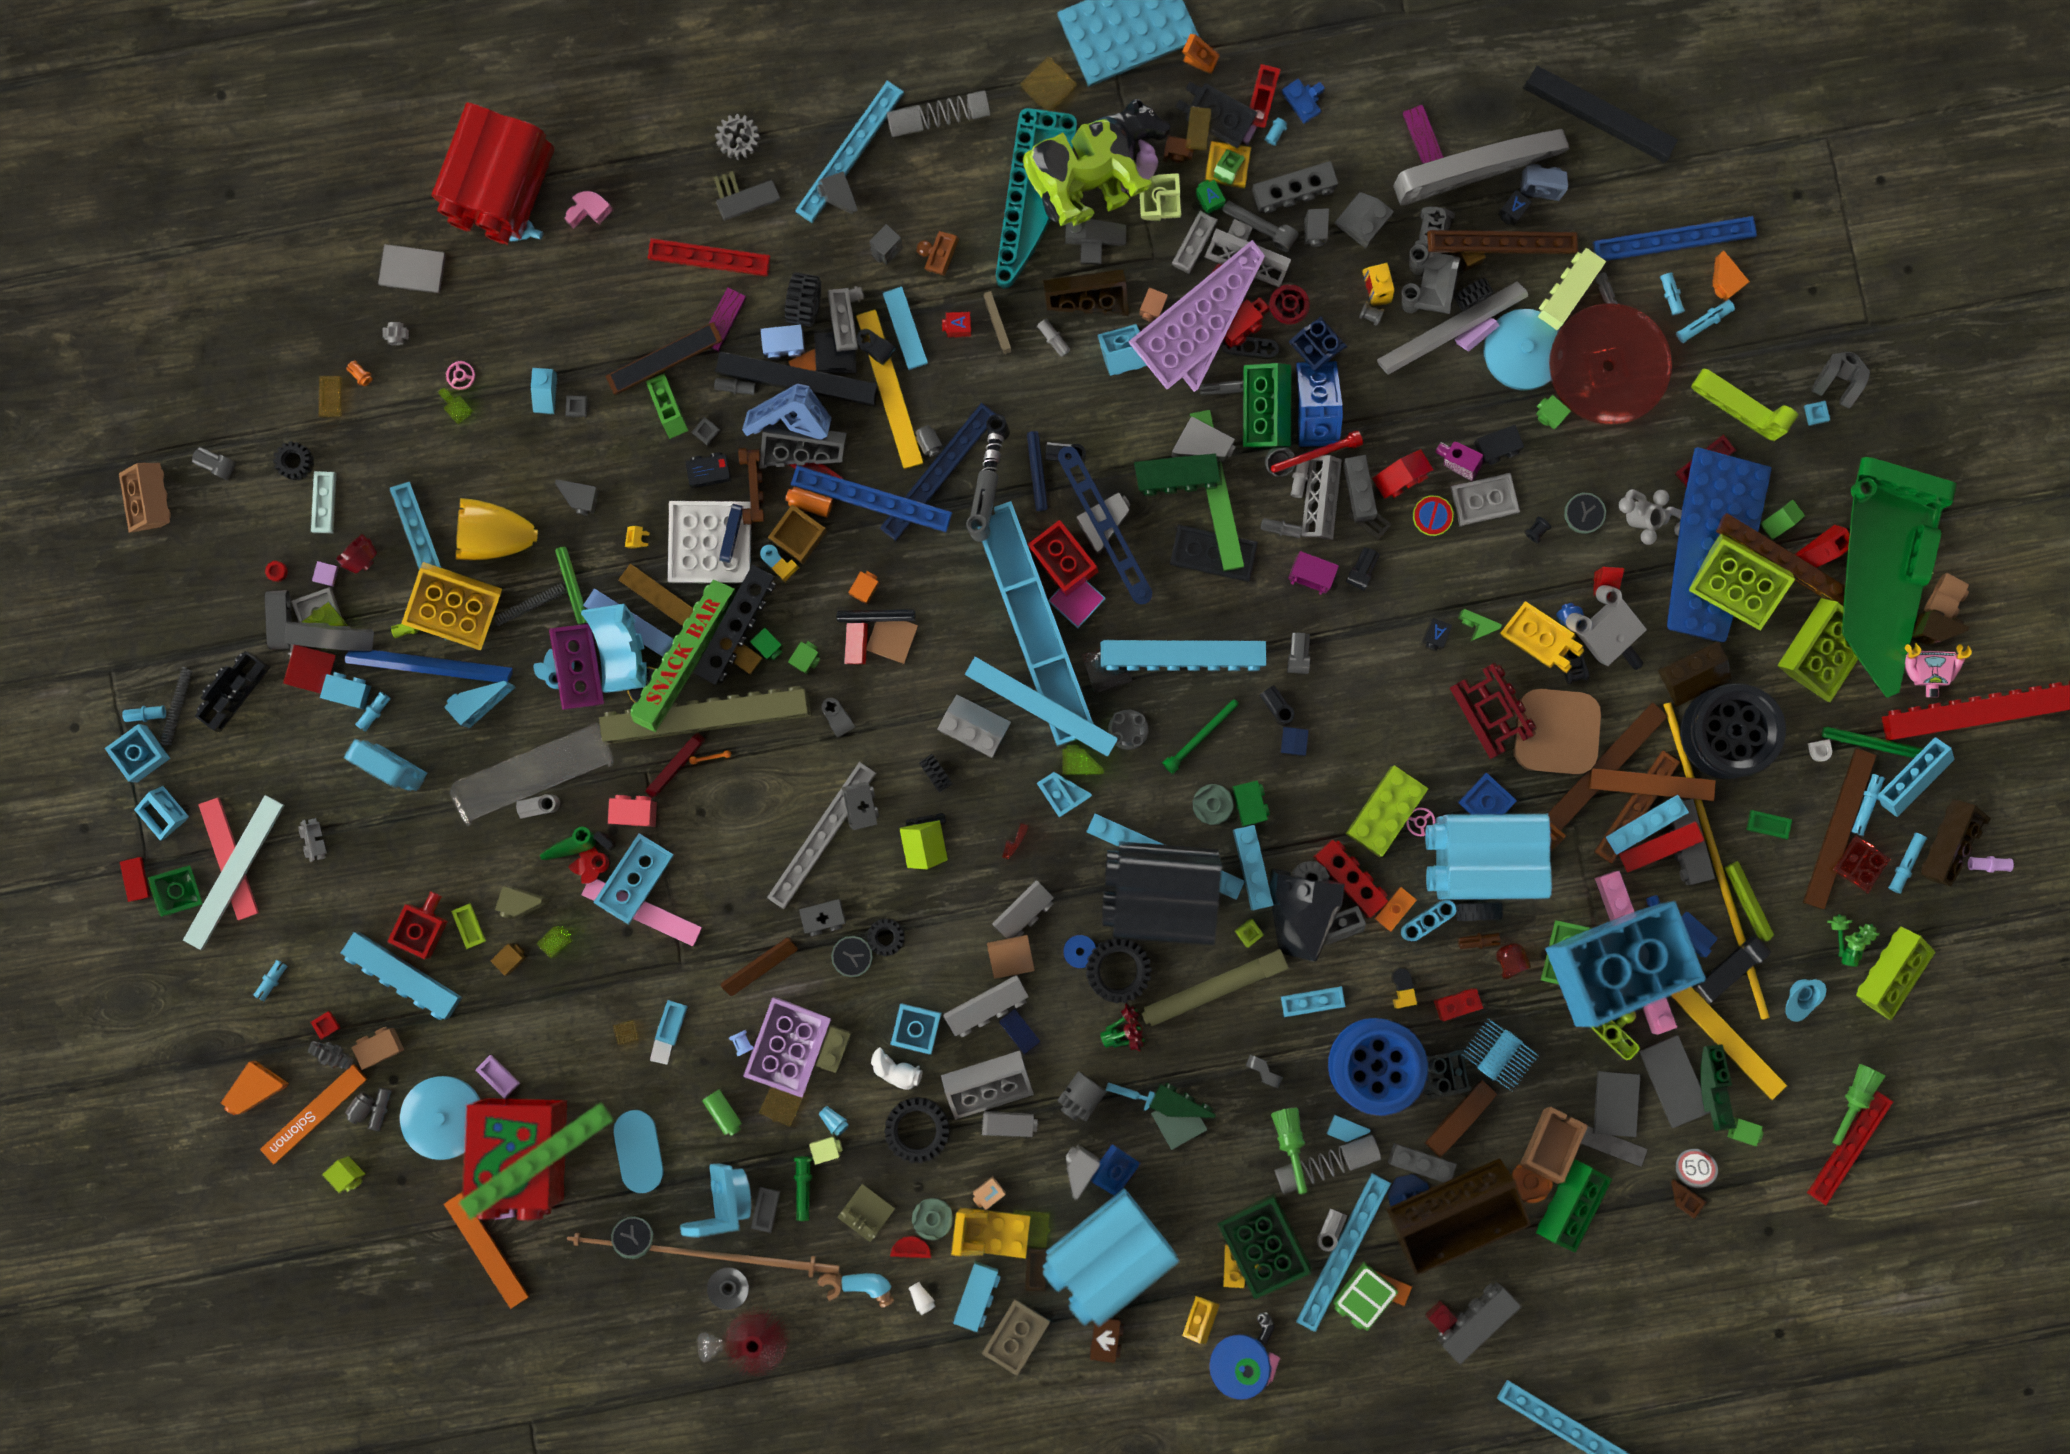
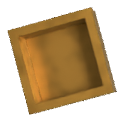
M791 505L768 538L804 564L827 533V530L797 507Z

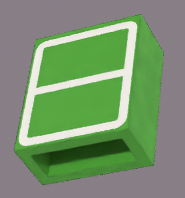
M1363 1262L1334 1298L1333 1302L1336 1306L1334 1309L1342 1316L1348 1315L1352 1319L1351 1323L1361 1330L1363 1327L1368 1331L1398 1294V1290L1373 1268Z

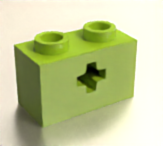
M348 1156L337 1160L322 1175L341 1193L357 1188L363 1182L361 1178L365 1173Z

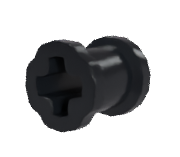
M1540 516L1535 519L1536 522L1532 527L1524 532L1535 543H1539L1543 534L1552 528Z

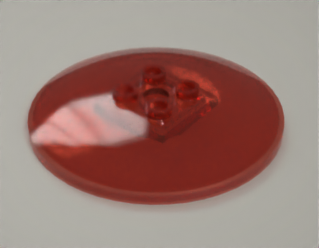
M1614 303L1594 305L1573 315L1558 331L1551 346L1549 356L1551 381L1562 402L1578 416L1594 423L1606 425L1627 423L1649 412L1663 397L1672 371L1670 348L1657 324L1635 308ZM1605 361H1610L1613 364L1612 371H1606L1603 368Z

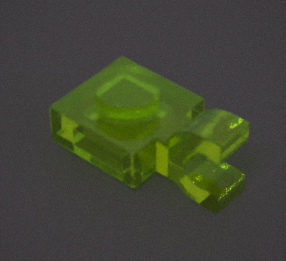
M444 387L438 392L448 403L444 409L457 424L474 412L460 395L454 398Z

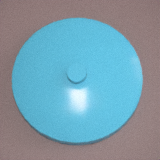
M1518 309L1506 313L1497 320L1499 327L1485 339L1484 357L1487 367L1492 375L1507 387L1516 390L1537 389L1550 382L1563 366L1566 357L1564 335L1560 328L1557 331L1538 318L1540 311Z
M437 1076L422 1081L408 1093L402 1104L400 1126L405 1140L417 1153L431 1159L445 1160L465 1153L466 1104L481 1099L469 1084L455 1077Z

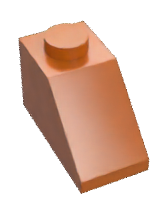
M1722 251L1715 258L1713 287L1715 288L1716 295L1726 301L1750 281L1727 253Z

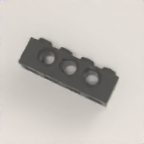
M1328 161L1254 184L1252 192L1259 213L1264 211L1265 213H1271L1277 207L1283 205L1284 207H1290L1299 200L1305 202L1314 199L1319 194L1323 196L1329 195L1334 192L1338 182L1332 163ZM1315 179L1320 185L1312 186L1309 181ZM1297 185L1301 191L1293 192L1290 187ZM1278 191L1281 197L1274 198L1271 192Z

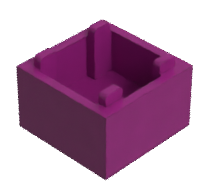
M1300 551L1295 558L1288 580H1291L1292 585L1296 582L1319 591V595H1322V593L1326 594L1331 588L1339 565Z

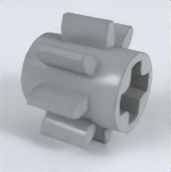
M389 322L387 328H383V338L388 340L390 345H403L404 339H409V330L403 328L404 324L401 322Z

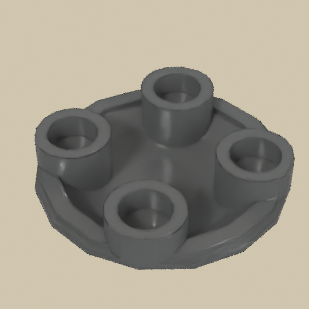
M1131 709L1115 713L1108 726V733L1118 738L1115 745L1125 750L1141 746L1147 739L1149 732L1145 717Z

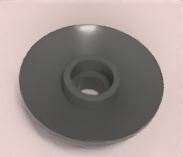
M730 1267L716 1271L710 1277L707 1285L710 1301L716 1307L724 1310L735 1309L742 1305L749 1292V1284L745 1275L741 1271ZM731 1284L733 1287L732 1291H727L725 1285Z

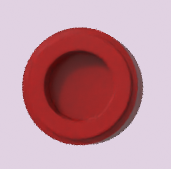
M272 561L266 566L265 573L270 580L280 582L286 578L288 570L285 564L279 561Z

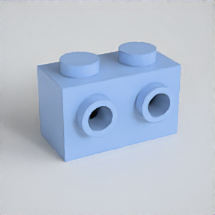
M801 325L761 329L762 348L765 357L779 359L782 355L799 357L801 353H805L804 335Z

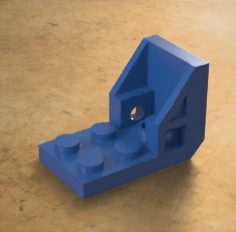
M1337 361L1327 362L1317 371H1314L1307 362L1296 363L1299 393V447L1326 446L1340 441L1343 406Z

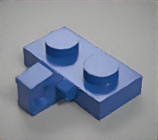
M1297 79L1282 89L1281 93L1303 124L1321 113L1320 108L1316 104L1319 100L1317 96L1323 93L1325 89L1321 82L1311 88L1309 85L1304 87L1301 81Z

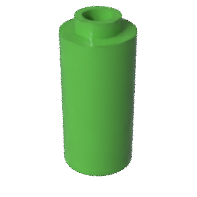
M720 1089L702 1100L724 1135L729 1133L732 1136L741 1130L739 1127L742 1124Z

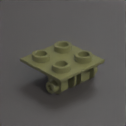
M862 1184L837 1218L871 1242L895 1208Z

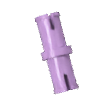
M1988 856L1987 858L1970 857L1968 859L1969 870H1986L1992 873L1994 871L2011 872L2014 866L2011 858L1999 859L1994 856Z

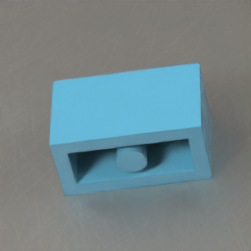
M334 672L333 676L326 674L320 698L365 710L371 686L365 684L366 680L355 677L353 681L345 679L346 675Z

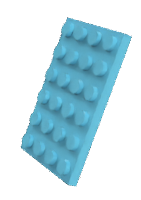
M1085 0L1057 12L1089 87L1183 48L1190 34L1198 36L1183 0Z

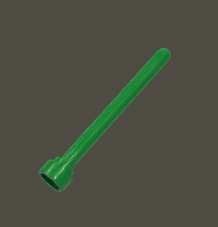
M1234 699L1227 704L1174 757H1167L1162 762L1163 766L1171 774H1174L1179 769L1180 762L1238 706V701Z

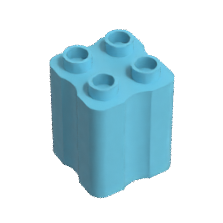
M1548 814L1444 815L1436 817L1435 824L1426 826L1427 850H1436V866L1427 867L1426 885L1428 891H1437L1438 899L1550 898V822Z
M1123 1188L1047 1249V1262L1042 1266L1045 1269L1043 1274L1056 1291L1059 1292L1067 1286L1073 1293L1069 1298L1071 1302L1069 1307L1080 1322L1085 1326L1093 1319L1100 1326L1175 1266L1179 1260L1170 1244L1128 1191Z

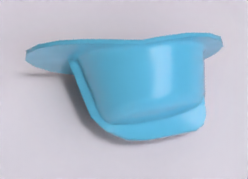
M1802 979L1795 982L1790 989V996L1786 1004L1787 1017L1795 1022L1806 1018L1824 1000L1826 996L1825 984L1816 979Z

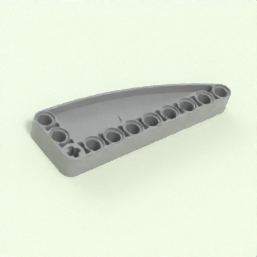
M1563 129L1519 137L1409 168L1398 175L1393 187L1399 204L1406 205L1559 155L1569 150V146Z

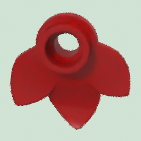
M593 847L590 850L579 853L581 858H578L569 865V869L573 873L582 875V884H589L597 880L599 874L609 868L610 861L605 854L598 853L597 849ZM603 861L600 867L596 866L597 862Z

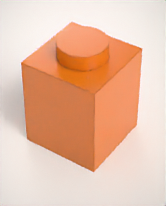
M860 571L848 593L868 605L879 586V582L876 580L877 576L868 571L866 573Z

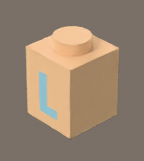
M992 1176L973 1191L975 1197L972 1199L979 1208L983 1206L987 1210L1002 1198L1006 1192Z

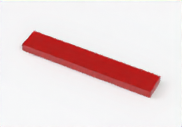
M652 238L650 239L648 260L767 277L771 259L770 255Z
M1877 1090L1872 1096L1874 1099L1870 1103V1108H1862L1850 1125L1841 1146L1836 1147L1807 1194L1824 1205L1828 1204L1893 1103L1892 1100Z

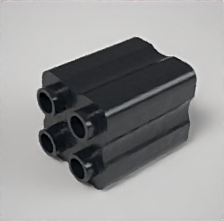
M1119 841L1118 851L1107 850L1106 886H1115V891L1104 890L1102 926L1113 927V938L1214 946L1222 869L1221 860H1219V849Z

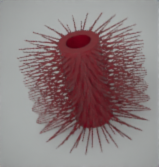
M756 1309L753 1314L754 1319L750 1312L745 1313L748 1315L739 1314L740 1316L735 1317L736 1319L730 1324V1327L735 1329L733 1327L735 1326L734 1323H739L738 1327H736L737 1329H735L736 1333L729 1330L730 1337L735 1336L733 1338L736 1339L727 1340L729 1338L726 1337L727 1334L724 1336L726 1338L724 1341H727L725 1344L731 1345L726 1347L732 1350L726 1349L730 1353L728 1351L724 1352H727L728 1355L731 1354L732 1360L734 1359L732 1364L745 1356L746 1360L742 1367L743 1369L745 1366L743 1375L747 1368L748 1370L753 1369L755 1372V1365L757 1368L756 1375L758 1374L759 1367L763 1369L762 1372H766L764 1369L773 1370V1366L777 1367L776 1365H779L778 1363H780L779 1361L784 1355L783 1349H785L782 1347L784 1345L777 1343H781L780 1341L789 1342L785 1341L788 1338L779 1335H784L781 1331L787 1333L783 1331L781 1323L778 1329L777 1324L781 1319L774 1325H772L773 1321L766 1329L765 1325L771 1315L770 1313L767 1317L768 1311L765 1315L757 1311V1321L755 1316ZM775 1355H777L779 1358H777L778 1361L776 1360L774 1364L771 1360H773L772 1358L776 1357Z

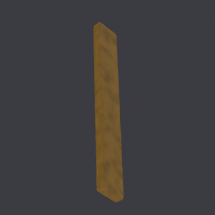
M632 564L627 567L619 578L620 582L682 626L684 621L690 618L693 613L692 607ZM724 639L722 641V648L724 650L731 648V639ZM743 645L742 647L738 646L735 652L738 655L734 663L751 675L763 658Z

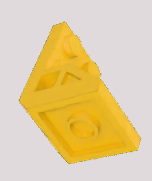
M960 1208L956 1213L952 1255L978 1256L987 1253L1026 1258L1031 1216Z

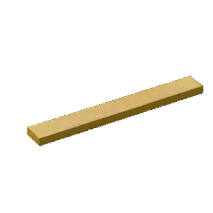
M876 310L856 315L861 330L869 329L885 339ZM869 336L867 338L863 337L864 342L870 343ZM869 355L903 468L907 469L923 464L891 357L885 365H882Z
M1692 987L1670 995L1717 1045L1723 1044L1724 1052L1771 1100L1787 1086Z

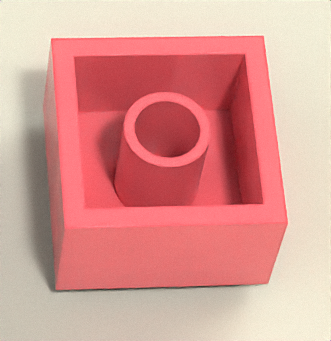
M615 795V799H609L608 824L655 827L657 802L651 801L652 798L647 796H636V800H631V796Z

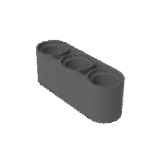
M288 590L266 591L265 613L269 650L290 649V644L285 643L286 622H292L290 593Z

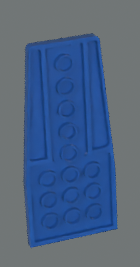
M1699 447L1694 449L1681 513L1667 628L1669 630L1715 642H1725L1727 640L1733 615L1690 592L1689 588L1709 550L1720 535L1716 530L1726 513L1758 532L1772 467Z

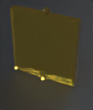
M770 1087L759 1113L771 1118L773 1122L777 1121L790 1127L803 1097Z

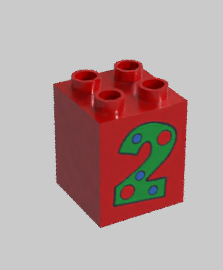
M484 1098L466 1104L463 1199L563 1130L567 1122V1100ZM565 1155L475 1218H501V1214L510 1213V1209H518L517 1219L540 1220L543 1219V1215L551 1214V1207L564 1200Z

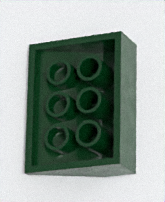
M1275 1193L1256 1201L1217 1223L1254 1299L1311 1274L1312 1267Z

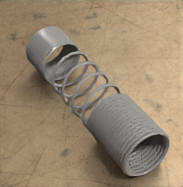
M983 90L967 94L968 113L962 98L958 96V116L951 99L948 98V119L941 102L938 100V122L930 103H927L928 125L919 105L887 112L891 135L896 137L923 131L921 115L926 128L929 130L928 105L937 127L940 126L939 104L949 125V101L957 121L960 122L959 99L968 120H970V112L972 119L990 116L986 92Z
M1373 1135L1339 1146L1341 1164L1335 1153L1329 1150L1331 1168L1325 1157L1319 1153L1318 1158L1321 1172L1314 1159L1309 1157L1308 1163L1311 1176L1304 1163L1300 1161L1312 1184L1315 1182L1310 1159L1317 1168L1322 1180H1325L1320 1155L1327 1164L1332 1176H1335L1330 1151L1343 1173H1345L1341 1149L1349 1170L1381 1160V1155ZM1292 1164L1275 1169L1283 1194L1298 1189Z

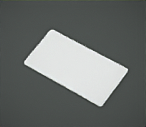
M655 1040L650 1061L667 1065L672 1045Z

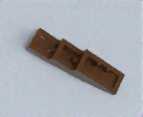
M1483 1080L1479 1081L1468 1096L1464 1097L1456 1108L1444 1118L1425 1141V1144L1438 1157H1441L1472 1125L1497 1094Z

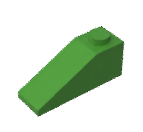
M665 374L646 381L661 423L669 438L687 432L688 428Z

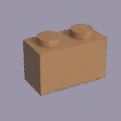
M383 1027L375 1031V1036L368 1038V1036L362 1037L356 1041L357 1045L351 1047L362 1070L404 1051L394 1028L387 1029V1027Z

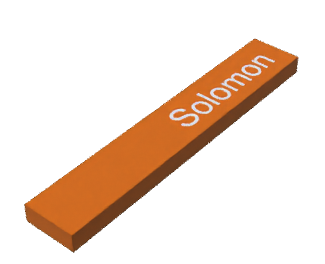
M355 1064L351 1065L350 1069L348 1068L260 1150L273 1165L276 1164L368 1080L367 1077Z

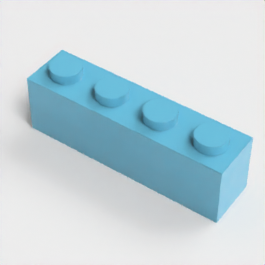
M1935 737L1878 794L1881 806L1898 817L1955 760L1952 748Z
M1255 825L1234 829V839L1251 910L1273 906Z

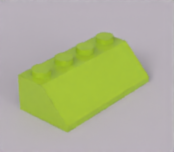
M1900 926L1898 931L1892 935L1887 948L1881 952L1876 965L1870 969L1864 983L1859 986L1856 996L1863 1003L1887 1019L1892 1020L1934 956L1935 951L1920 935Z

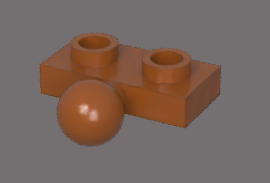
M939 231L933 247L928 241L919 242L916 248L917 253L922 257L929 256L925 269L929 272L945 276L959 238L955 235Z

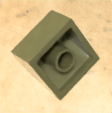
M503 886L495 910L500 911V916L516 919L517 916H524L548 904L550 899L512 886Z
M829 1024L814 1065L837 1073L852 1032Z

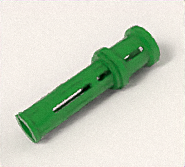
M798 1156L794 1157L796 1162L794 1179L797 1181L796 1220L808 1221L810 1220L809 1186L812 1179L810 1162L813 1161V1157Z

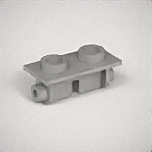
M316 818L308 820L309 824H306L305 820H303L298 829L300 837L305 839L306 846H303L305 857L309 858L310 862H313L316 856L317 860L325 859L327 852L324 841H315L316 837L322 836L320 823L317 822Z

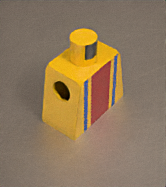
M1388 263L1371 266L1362 270L1371 306L1375 307L1391 303L1394 286Z

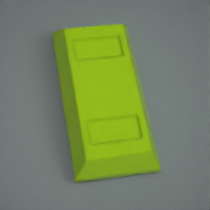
M471 903L451 911L466 949L486 941Z

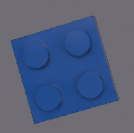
M1485 773L1461 798L1458 804L1470 815L1505 814L1517 800L1488 773Z
M1112 1144L1101 1159L1099 1167L1090 1180L1112 1195H1116L1124 1188L1141 1163Z

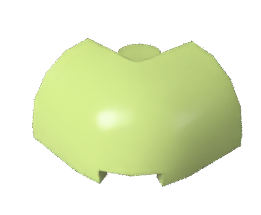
M1179 173L1156 175L1148 179L1152 185L1147 191L1140 193L1141 218L1144 220L1160 221L1163 218L1181 217Z

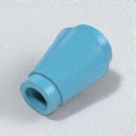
M828 1106L819 1113V1116L832 1135L835 1134L838 1137L849 1127V1124L846 1122L847 1119Z

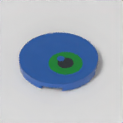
M1233 1335L1223 1339L1214 1348L1210 1358V1373L1213 1382L1223 1394L1234 1399H1248L1261 1393L1270 1380L1272 1365H1270L1269 1356L1265 1347L1255 1338L1247 1335Z

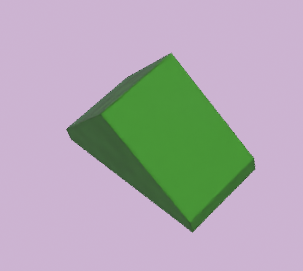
M1791 500L1761 522L1760 525L1770 539L1773 540L1798 523L1805 515L1794 500Z

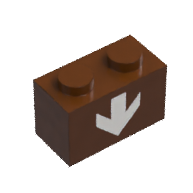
M1110 1317L1100 1326L1094 1321L1090 1360L1115 1363L1116 1357L1120 1358L1121 1345H1118V1337L1123 1336L1124 1324H1120L1121 1320L1119 1317Z

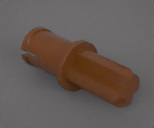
M1477 933L1474 936L1459 937L1458 944L1460 949L1477 947L1482 949L1488 946H1500L1501 942L1498 941H1501L1499 933L1483 935Z

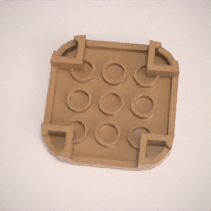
M1535 689L1524 694L1520 699L1526 708L1524 713L1528 719L1531 718L1537 729L1535 730L1536 734L1525 741L1522 740L1519 733L1515 734L1513 755L1517 762L1529 771L1577 775L1591 770L1598 757L1601 721L1600 706L1596 699L1582 692ZM1517 716L1516 728L1522 726L1524 731L1526 732L1524 726L1522 725L1520 719Z

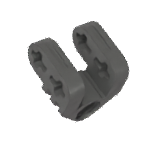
M1843 352L1833 354L1823 367L1811 391L1822 396L1835 376L1846 381L1849 380L1851 382L1844 391L1839 404L1850 408L1864 390L1870 371L1855 353Z

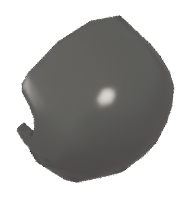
M1284 446L1274 447L1269 450L1265 457L1266 469L1275 477L1288 475L1295 466L1275 473L1271 471V466L1295 457L1294 453Z

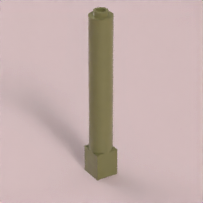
M1277 949L1251 962L1144 1007L1145 1012L1141 1014L1146 1025L1150 1023L1152 1027L1263 978L1288 969V965L1281 949Z

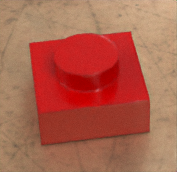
M331 1011L311 1021L321 1040L341 1029Z

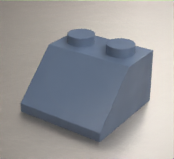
M1538 164L1526 166L1523 170L1520 187L1522 195L1556 201L1562 198L1568 189L1567 172L1561 171L1557 167L1541 168L1542 166Z

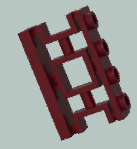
M1496 663L1482 669L1487 679L1473 687L1470 686L1467 679L1450 687L1451 692L1490 759L1507 750L1502 742L1503 740L1519 733L1522 740L1525 741L1534 736L1537 729L1531 718L1528 719L1525 715L1526 708L1522 701H1517L1513 685L1505 680L1504 676L1506 674L1501 665L1497 666ZM1496 678L1503 692L1499 690L1491 695L1485 684ZM1478 689L1483 700L1473 706L1466 692L1469 694ZM1498 696L1507 715L1491 723L1482 705ZM1516 713L1526 732L1522 726L1511 731L1506 720ZM1499 725L1504 735L1493 741L1488 730Z

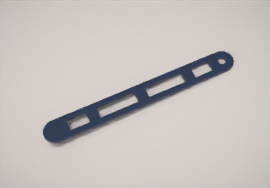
M1071 446L1063 447L1058 453V460L1132 599L1137 604L1143 605L1148 603L1152 598V590L1075 448ZM1067 453L1072 455L1070 460L1065 459ZM1079 465L1086 480L1078 484L1070 471L1071 468ZM1090 488L1107 518L1099 523L1082 494ZM1110 528L1115 532L1128 557L1121 562L1118 561L1103 533ZM1131 567L1134 568L1141 581L1133 586L1124 572Z

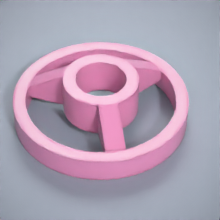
M458 361L449 366L446 372V379L453 388L465 390L474 383L475 371L468 363ZM459 364L469 366L472 376L467 375L463 369H460ZM456 366V370L453 373L454 379L450 382L449 373ZM458 372H463L462 378H457ZM465 379H471L470 383L464 387L454 386L457 381L462 382Z
M1416 808L1414 811L1424 810L1428 814L1424 817H1409L1406 825L1413 835L1425 836L1424 827L1427 824L1426 819L1431 816L1433 824H1435V817L1426 808ZM1417 819H1423L1424 824L1422 826H1419L1417 824ZM1409 820L1414 822L1415 827L1420 829L1421 834L1411 830Z

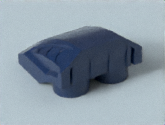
M1321 316L1310 325L1304 327L1289 341L1314 371L1319 370L1337 353L1348 347Z

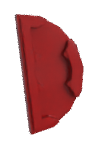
M905 1236L894 1244L890 1257L931 1258V1250L928 1244L920 1237Z

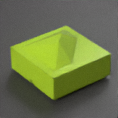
M1251 918L1235 930L1243 944L1248 948L1264 936Z

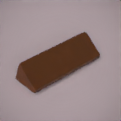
M787 937L726 979L720 986L730 996H733L795 953L798 948L792 939Z

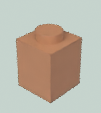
M1149 288L1139 315H1142L1144 320L1153 322L1161 315L1168 295Z

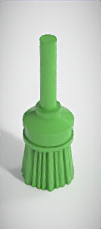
M1859 1064L1853 1084L1849 1086V1091L1845 1094V1098L1849 1102V1109L1832 1143L1841 1146L1857 1111L1860 1112L1861 1108H1870V1103L1874 1099L1872 1096L1885 1078V1075Z
M1288 1108L1276 1111L1271 1116L1279 1135L1277 1138L1280 1143L1279 1148L1286 1151L1288 1156H1291L1299 1194L1307 1193L1299 1158L1300 1148L1305 1145L1303 1132L1300 1130L1299 1110L1297 1108Z

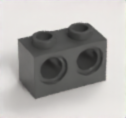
M887 224L869 241L872 257L878 263L883 262L885 265L903 249L901 237Z

